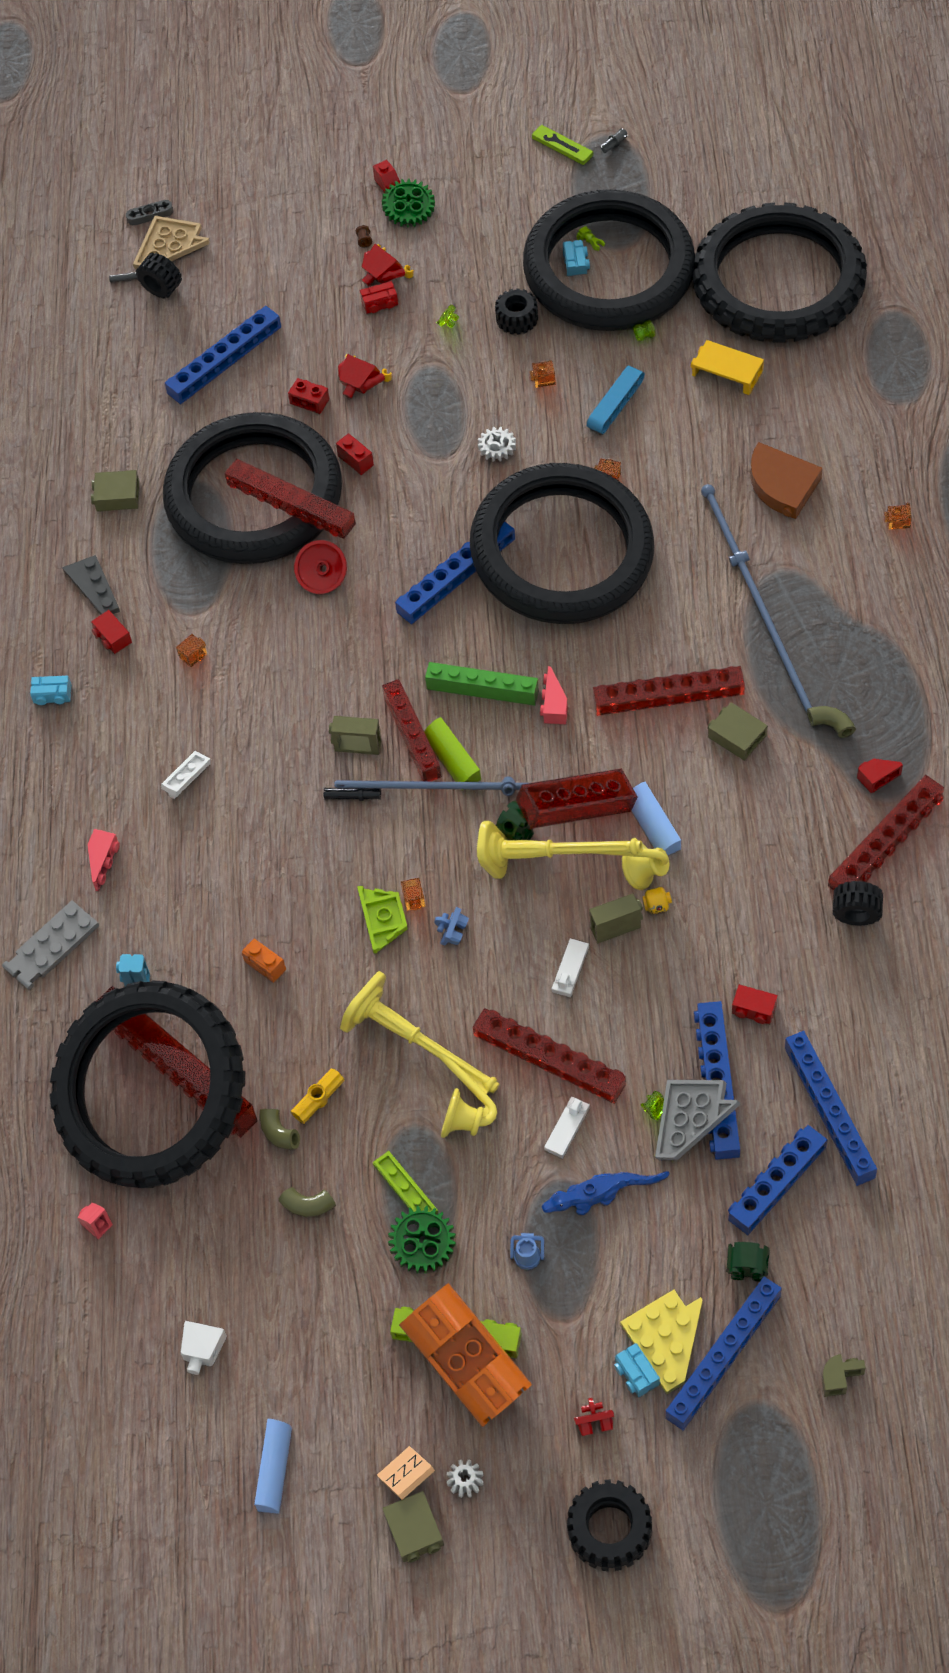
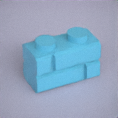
M582 240L563 242V256L567 267V276L587 274V269H590L589 259L585 258L588 256L587 246H583Z
M69 676L32 677L30 695L33 703L45 705L46 703L63 704L64 702H70L72 687Z
M122 954L120 956V961L116 963V972L120 973V982H123L125 987L127 984L139 981L150 982V972L142 954H134L133 956L131 954Z
M637 1343L615 1356L616 1364H614V1367L620 1376H625L627 1382H625L626 1386L632 1394L635 1392L638 1397H641L660 1385L659 1376Z

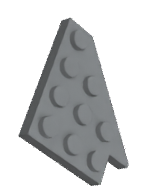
M667 1080L655 1155L656 1159L677 1161L740 1106L738 1100H724L727 1084L724 1080Z

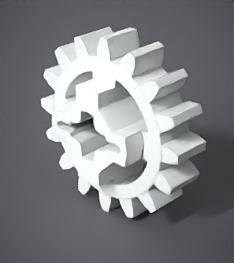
M493 427L492 431L486 429V434L481 433V438H478V449L481 452V456L485 455L486 460L492 458V462L495 459L502 461L503 457L508 459V454L513 455V450H516V438H514L513 433H509L508 429L503 431L502 427L498 430Z

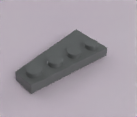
M96 555L62 567L64 573L71 578L75 586L77 585L82 594L89 599L100 615L107 610H110L112 614L120 612Z

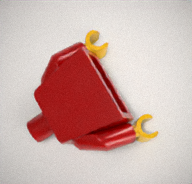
M374 244L371 250L364 253L361 267L367 274L361 281L368 287L374 280L383 284L400 277H413L414 270H410L409 265H406L403 269L401 264L386 252V248H381L379 244Z
M346 354V359L338 365L339 380L346 386L342 394L352 399L355 391L364 394L383 381L389 382L392 379V373L387 374V369L384 368L382 373H380L375 365L349 354Z

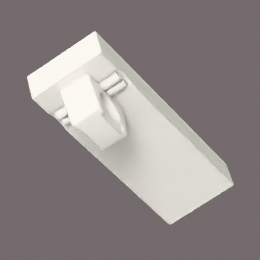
M194 751L161 784V789L168 792L169 797L175 799L210 765V758Z
M570 938L552 986L553 993L571 998L589 949V943Z
M571 1096L544 1147L545 1151L563 1159L590 1108V1104Z

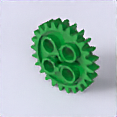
M409 178L407 182L401 179L400 184L395 181V186L390 184V189H385L382 199V210L385 211V216H389V221L394 219V224L400 222L401 227L404 223L407 227L410 224L415 227L417 222L422 225V220L427 222V217L432 216L435 207L434 195H432V190H428V185L423 187L422 181L417 184L416 179L413 182Z
M418 1205L415 1212L409 1208L408 1215L402 1211V1219L396 1217L395 1222L397 1225H391V1229L394 1232L388 1233V1237L393 1239L388 1241V1245L394 1246L390 1249V1253H397L394 1260L398 1261L401 1259L400 1266L403 1267L407 1264L408 1271L415 1267L416 1274L419 1273L420 1268H423L425 1274H427L429 1267L435 1271L436 1264L442 1268V1260L449 1261L447 1254H453V1249L450 1247H454L456 1244L455 1241L451 1240L456 1238V1234L450 1233L454 1226H447L449 1218L443 1220V1212L436 1215V1208L429 1212L428 1206H425L424 1211H421ZM415 1224L419 1229L411 1232L408 1230V1226ZM431 1227H436L439 1229V1232L432 1235L428 1230ZM421 1236L425 1237L423 1243L419 1242ZM408 1244L416 1247L413 1252H407L404 1248ZM433 1247L436 1249V1253L429 1255L425 1250Z

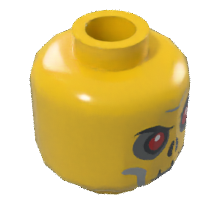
M663 887L649 889L645 892V896H642L645 910L651 914L668 911L669 904L672 903L670 892H666Z

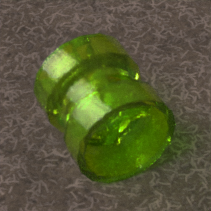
M651 320L644 322L642 325L637 324L633 326L638 342L644 341L647 337L652 338L656 336Z

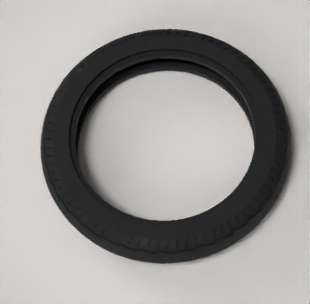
M613 189L594 190L569 197L551 207L540 217L531 229L525 243L523 269L533 295L556 317L586 329L619 331L639 327L660 318L682 299L689 288L692 272L695 269V251L691 236L685 225L669 208L648 196L630 191ZM599 221H619L638 226L656 237L668 254L669 265L663 276L654 285L641 293L619 299H599L580 294L563 284L552 271L549 257L558 241L577 227Z
M251 412L222 418L203 427L178 449L168 466L164 478V508L176 533L198 552L220 561L236 564L269 562L302 549L326 528L334 516L340 501L342 490L341 469L337 457L328 442L305 423L275 413ZM253 444L282 447L297 454L312 469L315 480L308 500L293 516L270 528L257 531L224 529L205 520L191 504L192 488L202 469L217 456L237 447Z
M547 463L532 466L512 474L486 495L478 507L472 522L470 551L474 567L482 583L506 607L518 614L541 622L575 624L595 620L612 613L626 604L638 592L646 580L652 565L654 535L650 519L637 497L617 479L597 469L579 464ZM553 495L582 498L598 505L613 517L623 532L627 552L618 569L599 584L576 591L544 589L519 577L503 559L499 550L497 536L504 521L518 507L537 498Z

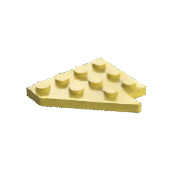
M675 1290L670 1291L620 1322L632 1343L638 1344L660 1378V1385L666 1394L685 1384L703 1303L700 1297L685 1306Z

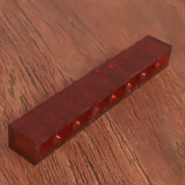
M237 458L224 473L227 484L231 488L241 490L246 495H251L261 502H266L276 509L285 511L291 516L294 515L303 522H309L320 530H326L335 537L338 536L345 539L356 525L353 512Z

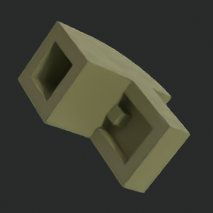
M841 1354L830 1358L823 1369L822 1386L824 1397L846 1394L847 1383L845 1377L864 1375L866 1369L864 1360L850 1358L842 1362Z

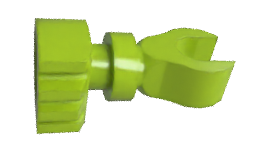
M587 226L578 230L577 240L583 241L586 239V242L590 243L596 251L600 250V246L597 244L605 246V242L596 238Z

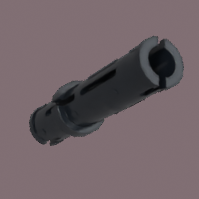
M325 787V792H323L324 800H381V788Z

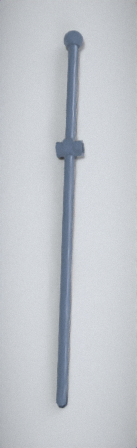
M706 484L702 487L701 494L704 498L708 499L733 555L729 557L732 567L738 565L807 712V709L812 706L745 562L750 560L746 550L743 552L739 551L714 497L715 488L712 485Z

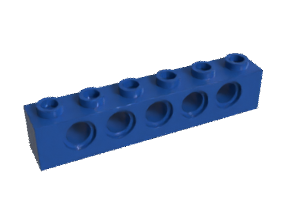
M809 1125L804 1129H799L794 1136L793 1142L791 1144L787 1143L782 1148V1154L778 1158L775 1157L771 1160L766 1172H761L756 1177L755 1184L751 1188L747 1187L744 1190L738 1203L735 1201L729 1207L728 1220L748 1236L826 1149L827 1139ZM805 1147L807 1151L801 1152L798 1148ZM791 1161L795 1165L787 1166L785 1165V1162ZM779 1176L781 1180L774 1181L772 1177ZM766 1191L768 1195L762 1196L758 1192ZM751 1205L755 1207V1209L749 1211L745 1209V1207Z

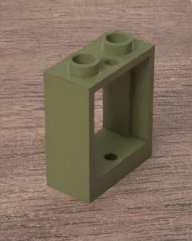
M346 716L333 717V723L329 724V734H331V744H334L336 752L379 755L382 737L378 719Z

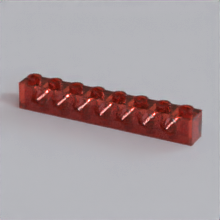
M730 666L723 669H710L702 672L694 671L688 674H674L667 677L599 685L593 687V698L596 715L599 716L744 695L745 683L741 666Z
M925 775L829 876L828 887L834 890L838 885L845 882H867L872 872L882 866L884 859L895 852L896 846L899 843H904L908 833L911 830L917 829L922 818H927L932 812V808L942 802L944 799V787Z
M484 1008L473 1025L474 1036L613 1104L616 1103L626 1086V1076L617 1069L612 1070L601 1061L595 1062L589 1059L586 1054L582 1052L577 1053L563 1043L558 1044L549 1036H542L530 1027H523L512 1018H504L495 1010ZM495 1027H501L500 1030H493ZM513 1035L519 1036L517 1039L510 1038ZM529 1044H536V1045H537V1046L532 1047V1048H531V1047H528ZM548 1052H553V1053H554V1055H552V1056H547V1055H545V1054L548 1053ZM565 1061H571L572 1063L569 1064V1065H566V1064H564L563 1062H565ZM584 1069L590 1070L588 1073H582L581 1071ZM601 1078L608 1079L606 1082L599 1081Z

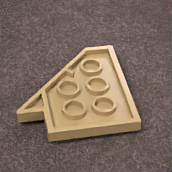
M154 216L135 258L133 267L137 269L150 253H158L170 261H174L209 245V238L199 236L202 229L200 223Z

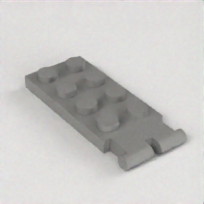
M71 900L16 951L17 955L10 962L5 961L2 967L13 977L17 976L16 979L30 990L34 986L33 982L38 977L44 978L97 929L99 924Z

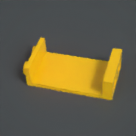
M706 340L705 344L700 346L697 357L693 358L691 362L692 376H696L701 369L743 384V393L750 395L763 372L764 359Z

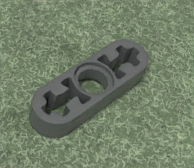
M161 200L130 209L126 213L127 222L130 225H138L152 221L154 216H169L173 213L172 203L169 200ZM147 211H154L152 214H145Z

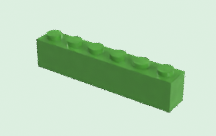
M429 662L425 675L428 690L535 706L539 692L538 678L433 662Z

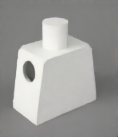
M185 1321L181 1356L183 1360L189 1362L187 1372L198 1375L202 1365L212 1366L227 1337L224 1329Z

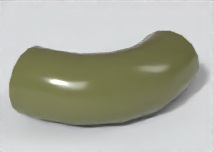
M818 706L807 709V716L811 726L829 725L835 729L840 738L851 736L856 731L854 723L848 715L837 708Z
M260 1109L261 1129L267 1140L278 1148L297 1149L300 1144L299 1132L296 1129H286L282 1126L280 1110Z
M294 1187L285 1190L278 1200L291 1213L303 1217L320 1216L336 1206L334 1199L325 1189L314 1196H304L297 1192Z

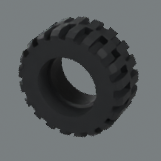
M611 1479L604 1480V1484H599L596 1481L592 1483L591 1488L584 1487L581 1490V1495H576L572 1500L573 1505L569 1507L567 1519L569 1540L574 1552L579 1554V1558L583 1562H589L590 1567L596 1569L599 1566L602 1568V1571L615 1568V1571L622 1570L621 1567L624 1565L627 1567L634 1565L633 1561L635 1559L640 1560L644 1550H647L652 1536L650 1508L645 1503V1498L642 1494H637L633 1486L629 1485L626 1487L624 1482L617 1480V1484L611 1483ZM612 1507L626 1513L631 1523L629 1534L623 1540L612 1544L596 1540L589 1531V1520L598 1510Z

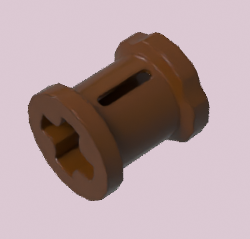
M366 225L357 227L355 232L359 238L358 245L362 248L371 246L372 238L369 235V227Z

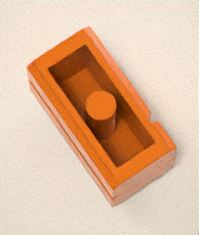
M255 938L242 951L244 962L263 976H267V979L273 983L286 970L284 959Z

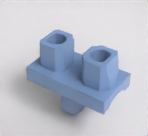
M455 908L449 920L447 913H443L442 917L435 918L434 923L438 926L437 931L443 932V929H445L440 944L446 946L448 942L455 945L460 943L463 934L455 931L454 928L457 926L464 930L469 920L468 917L460 913V908Z

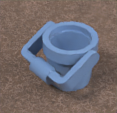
M521 1233V1235L512 1236L510 1259H514L516 1265L521 1269L530 1270L537 1267L540 1260H544V1237L534 1236V1233ZM514 1240H519L514 1251ZM534 1240L541 1241V1254Z

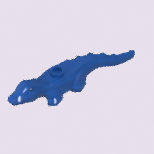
M669 1171L653 1176L628 1172L594 1175L592 1179L570 1186L567 1192L557 1191L542 1205V1209L545 1213L565 1211L571 1206H575L578 1215H585L589 1212L591 1206L597 1203L608 1206L615 1199L618 1190L631 1185L657 1183L666 1179L669 1176Z

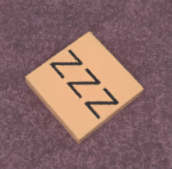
M409 1446L379 1472L377 1476L393 1493L403 1500L435 1470Z

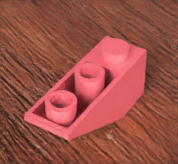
M548 666V673L544 674L543 680L546 689H542V700L545 701L544 705L540 707V716L544 717V723L566 724L568 712L567 697L552 668Z
M94 829L87 846L92 882L95 890L99 891L101 885L105 883L107 870L111 868L113 856L118 852L120 844L116 834Z

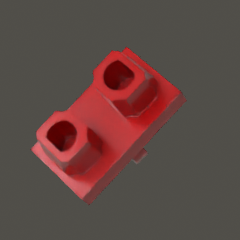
M588 1398L589 1405L581 1406L582 1413L590 1411L591 1414L574 1418L575 1425H578L582 1436L593 1434L591 1422L599 1420L601 1432L613 1430V1410L596 1413L595 1410L603 1409L602 1402L594 1404L592 1398Z

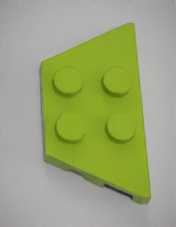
M357 886L373 953L375 954L408 929L399 892H386L376 888L375 890L364 889L363 886Z

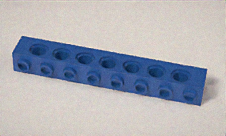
M267 306L258 310L173 377H170L165 382L167 394L181 405L280 329L279 315Z
M505 521L497 536L500 551L515 540L514 528ZM470 541L466 542L460 550L451 554L444 563L439 564L433 572L427 574L417 585H413L406 594L397 599L395 602L397 613L411 625L476 572L471 557Z
M722 1002L697 1003V1011H694V1021L699 1023V1029H696L697 1041H701V1047H698L699 1059H703L704 1064L700 1066L701 1078L705 1077V1080H712L713 1078L724 1080L727 1083L724 1100H734ZM712 1023L714 1026L708 1027L705 1024ZM714 1041L716 1044L709 1045L707 1042ZM716 1059L719 1062L711 1063L710 1060ZM734 1110L708 1133H712L713 1140H709L710 1152L715 1154V1160L740 1158V1143L736 1112ZM724 1133L727 1134L728 1137L721 1138L718 1135Z
M805 1031L786 1037L785 1050L856 1186L875 1179L877 1167Z
M765 1276L761 1279L666 1409V1419L682 1431L685 1430L780 1299L782 1291L780 1286Z

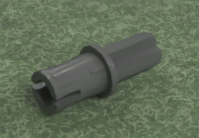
M621 128L614 135H610L608 140L600 147L603 153H607L613 147H618L619 143L627 138V131Z

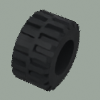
M150 253L136 269V276L140 284L151 294L159 298H168L182 281V275L175 264L158 253Z
M516 288V290L510 289L508 292H503V295L498 296L495 302L496 322L500 329H503L506 333H517L519 335L522 332L527 333L528 330L533 329V326H536L538 321V304L536 297L531 292L527 293L525 289L520 290Z
M851 881L838 885L834 889L833 916L835 919L848 925L865 926L878 922L882 918L883 913L882 890L872 883L863 881Z

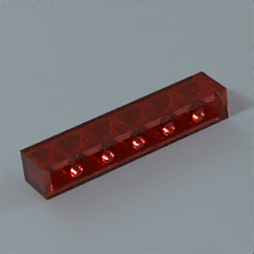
M397 679L382 685L384 699L422 780L430 782L441 778L440 764L400 680Z

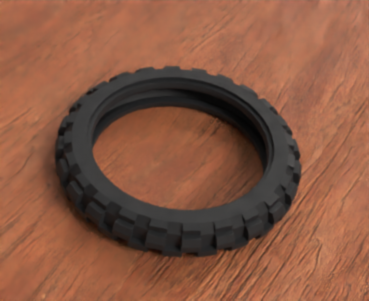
M774 202L764 203L759 208H756L755 205L744 208L740 214L732 213L725 217L722 223L716 224L697 247V253L694 258L695 269L692 272L696 296L700 299V304L705 311L713 315V319L724 327L729 326L731 332L740 336L750 335V338L753 340L764 341V339H772L773 343H785L786 339H793L796 342L808 339V335L818 336L827 332L829 327H835L846 319V315L853 312L863 295L867 277V263L865 255L862 253V247L856 237L852 236V232L843 223H837L836 218L825 212L820 214L816 208L806 205L804 208L797 207L796 203L784 202V205H775ZM784 233L810 239L825 248L838 264L841 276L834 289L815 304L792 311H767L747 305L735 298L722 284L718 275V269L724 257L738 244L760 235Z
M154 980L151 982L139 981L127 984L126 987L120 989L115 988L104 994L102 999L92 1002L84 1009V1014L78 1020H74L67 1030L68 1035L64 1043H60L56 1053V1057H58L55 1067H52L50 1083H52L50 1105L55 1115L53 1121L58 1134L64 1140V1146L71 1156H74L79 1161V1164L88 1172L93 1173L100 1179L113 1184L134 1188L165 1186L179 1181L180 1178L186 1175L190 1176L199 1170L204 1162L208 1159L211 1160L221 1149L220 1145L232 1132L235 1126L233 1123L236 1115L241 1110L243 1098H241L242 1089L245 1087V1071H243L242 1064L244 1057L241 1045L238 1044L236 1033L230 1022L223 1016L221 1010L203 995L190 988L166 981ZM147 1013L172 1014L188 1023L196 1031L204 1044L210 1065V1087L206 1104L193 1128L170 1148L147 1156H127L108 1146L99 1137L90 1122L85 1104V1080L89 1064L104 1038L123 1022Z

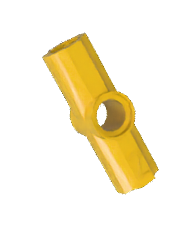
M331 1068L317 1084L309 1087L307 1094L291 1110V1114L300 1123L305 1124L319 1108H323L327 1104L328 1098L345 1081L338 1071ZM316 1094H322L321 1097L314 1098Z

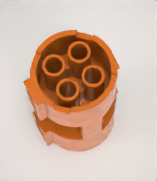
M449 1283L427 1299L399 1324L482 1427L490 1421L488 1417L492 1420L523 1393L521 1388L526 1391L532 1385Z

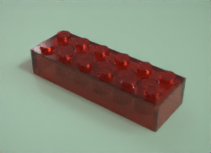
M621 768L522 784L515 800L530 828L533 829L631 812L638 796Z

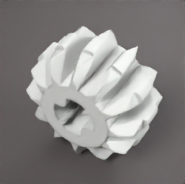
M459 1460L458 1467L452 1464L451 1469L453 1471L447 1472V1477L450 1478L447 1481V1485L452 1486L451 1492L454 1494L459 1491V1497L461 1498L464 1496V1493H467L468 1497H472V1490L478 1493V1486L483 1485V1480L480 1479L483 1477V1472L478 1471L479 1465L474 1464L472 1466L471 1460H468L466 1465H463V1461ZM468 1475L469 1480L466 1479V1482H462L461 1477L464 1479V1476Z

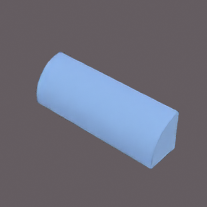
M642 782L631 789L626 795L625 801L654 849L657 847L662 848L666 851L667 855L681 850L680 837L647 783Z
M267 1419L254 1504L258 1512L280 1513L292 1427L279 1420Z

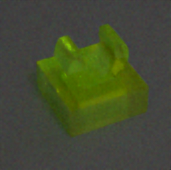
M450 304L440 316L437 324L442 327L446 323L452 328L455 323L451 319L454 321L459 319V316L453 313L456 307Z
M654 1091L651 1095L646 1096L648 1100L645 1104L641 1103V1107L652 1119L658 1121L662 1115L664 1097L660 1092Z

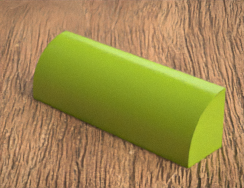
M441 717L434 720L425 729L423 738L455 782L480 781V769Z

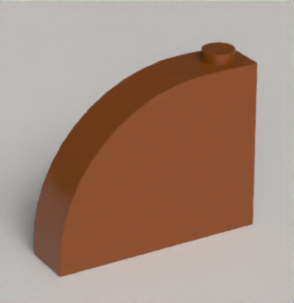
M758 442L751 458V483L753 489L768 507L786 517L796 519L821 481L822 467Z

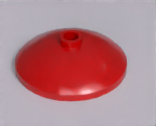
M316 540L306 544L299 551L294 563V572L297 581L305 590L314 594H327L337 589L344 581L347 573V561L343 551L337 545L326 540ZM326 566V571L322 572V567Z

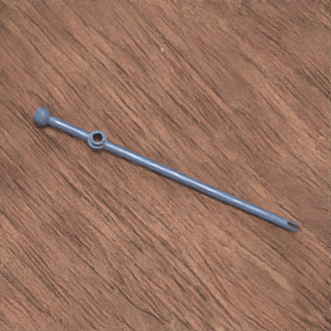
M505 777L502 782L337 780L334 782L336 788L501 790L506 796H511L515 790H548L552 794H559L562 791V782L557 779L552 780L550 783H516L512 777Z

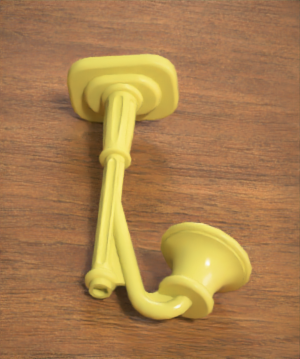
M483 821L479 828L477 843L478 861L495 879H501L505 876L508 859L543 856L551 858L553 854L592 853L622 856V869L628 883L634 889L644 890L652 883L654 875L661 877L666 875L670 866L666 851L658 847L648 849L642 841H638L636 838H632L631 841L553 843L550 839L547 841L507 840L506 836L491 821Z
M378 971L347 1007L340 1029L348 1033L357 1024L370 1017L385 1028L407 1039L410 1044L414 1042L440 1058L485 1105V1108L478 1107L477 1109L469 1106L460 1097L459 1089H454L441 1137L445 1138L450 1132L455 1130L471 1131L470 1134L475 1136L479 1127L490 1125L496 1119V1105L487 1093L491 1092L494 1094L500 1083L497 1082L495 1077L490 1078L422 1034L420 1027L416 1028L402 1016L381 1003L380 999L383 994L386 975Z

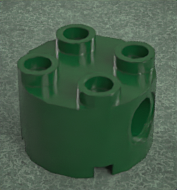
M514 800L507 805L509 808L507 812L502 811L496 826L508 840H530L534 835L533 828L540 820V815L520 801Z
M734 1242V1247L728 1244L726 1272L731 1274V1279L741 1281L744 1280V1277H750L753 1281L760 1282L764 1276H768L770 1248L764 1245L762 1249L759 1248L760 1244L753 1242Z

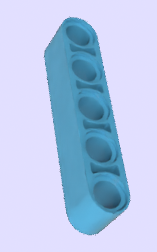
M628 365L589 416L586 426L604 434L641 385L645 373Z

